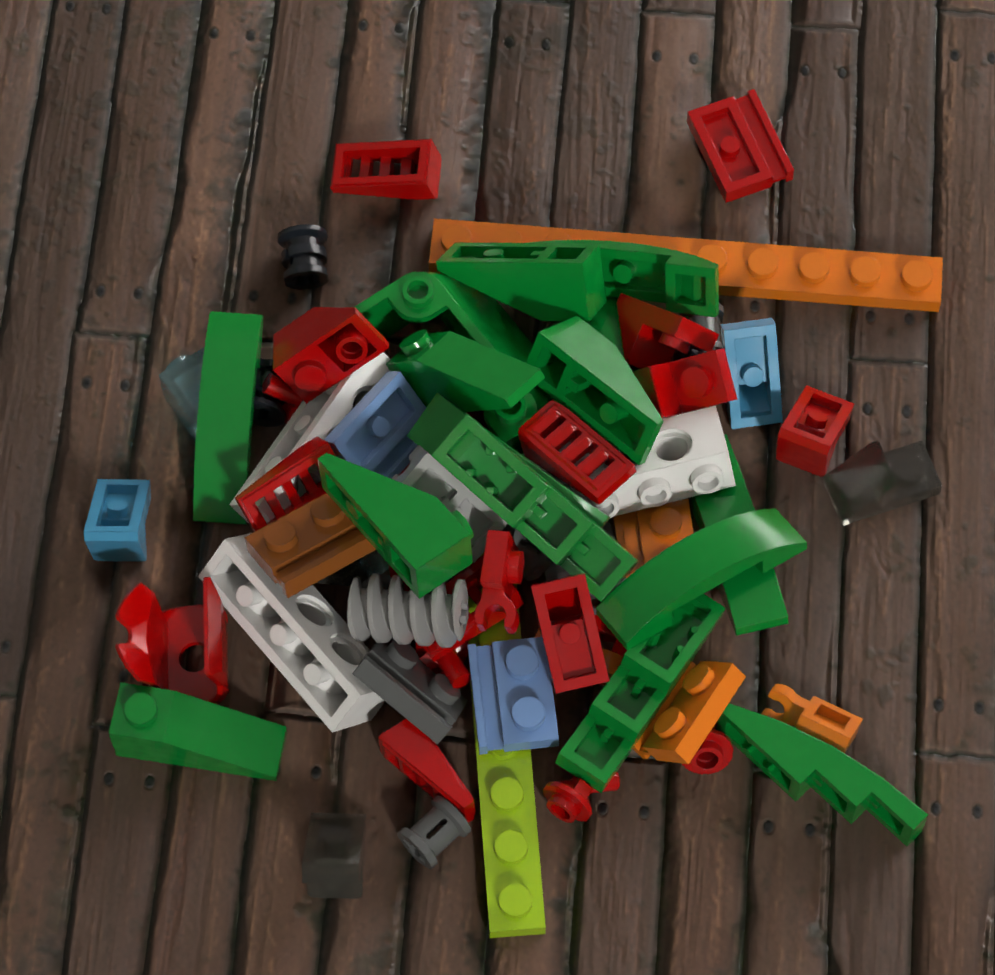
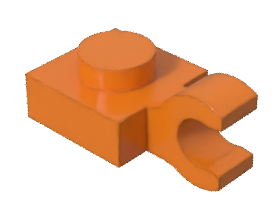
M775 684L770 690L768 697L780 702L784 707V713H777L766 707L761 713L790 726H795L796 729L834 746L843 753L851 745L863 721L862 718L816 696H813L810 701L802 698L793 689L783 684Z

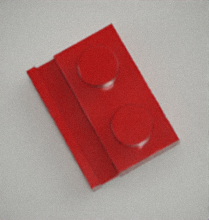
M755 89L749 90L746 96L737 99L732 96L687 112V124L725 203L771 188L772 183L784 179L785 182L793 180L794 168Z

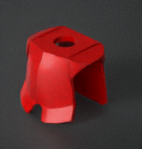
M203 578V604L180 606L162 611L155 593L143 583H138L124 597L115 614L116 619L128 631V641L115 645L125 668L138 682L150 684L154 688L173 690L219 704L226 698L229 692L228 617L211 578ZM190 646H204V669L197 672H188L183 669L180 663L183 652Z

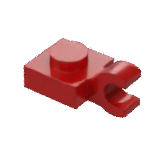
M488 530L480 577L483 589L480 602L474 612V619L480 631H487L488 619L495 612L506 613L504 627L507 633L515 634L519 626V614L511 601L513 584H521L525 560L523 551L518 550L510 531Z

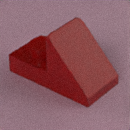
M620 293L617 300L624 357L629 364L639 369L670 362L675 350L687 355L691 346L706 352L712 351L718 339V333L678 314Z
M725 348L668 363L647 366L633 372L662 419L737 400Z
M806 385L780 427L777 436L776 459L814 475L824 477L836 444L850 420L855 404Z
M585 573L531 585L539 630L543 639L555 693L609 682Z

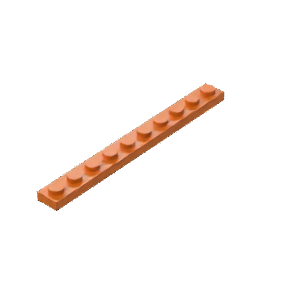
M434 218L429 272L440 273L437 271L436 261L455 242L615 241L676 250L718 264L719 295L929 312H939L941 305L943 257Z

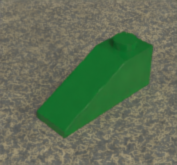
M455 242L436 261L438 272L540 321H559L561 323L578 316L588 323L607 302L600 244Z
M578 316L539 331L526 363L540 368L545 376V379L537 386L573 412L637 465L645 463L664 421L617 346Z
M427 330L417 331L406 337L399 344L401 351L386 363L390 371H400L425 407L428 406L438 392L465 412L511 409L545 379L540 368L452 331L428 333Z
M325 453L317 458L324 491L419 599L473 563L471 539L474 538V533L466 518L459 511L454 510L450 512L436 496L331 454Z
M120 682L108 734L116 756L277 781L287 727L177 691Z

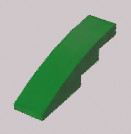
M469 414L464 416L432 453L431 456L506 523L524 535L556 565H560L571 576L585 573L589 592L600 602L623 581L639 562L637 558Z
M724 434L729 451L736 486L710 494L691 497L692 512L699 530L732 516L755 511L727 434ZM754 565L717 586L736 636L789 624L788 613L774 568L762 574Z
M702 594L672 611L673 625L627 650L620 666L592 702L588 714L559 752L555 764L575 777L583 779L592 788L602 793L663 706L716 626L726 607L707 595Z
M730 703L719 717L716 729L728 736L733 745L795 802L811 787L850 824L867 810L906 847L922 832L928 817L925 811L884 778L834 746L782 721Z

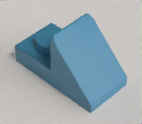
M773 318L720 324L722 348H725L737 400L726 403L731 429L783 423L776 323Z
M97 479L83 531L84 541L94 560L146 561L145 523L151 501L150 480Z

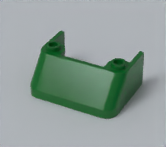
M408 273L355 306L385 339L411 322L423 323L439 316L450 331L525 363L533 347L532 343L496 299L442 273ZM536 386L511 409L485 410L484 420L494 435L520 454H524L518 436L519 428L549 401L555 399Z

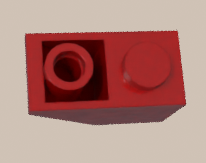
M313 307L273 334V371L307 404L389 349V342L356 307Z

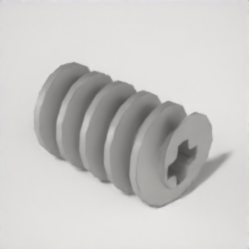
M372 573L367 588H362L361 580L356 576L353 578L347 606V623L350 634L355 641H367L372 636L377 643H388L393 638L398 644L406 645L415 639L419 646H430L436 640L440 647L451 648L456 641L462 640L468 622L469 607L465 579H457L452 594H447L444 582L432 590L431 593L419 599L411 589L409 591L404 590L403 580L399 575H393L388 590L383 589L382 577L379 573Z

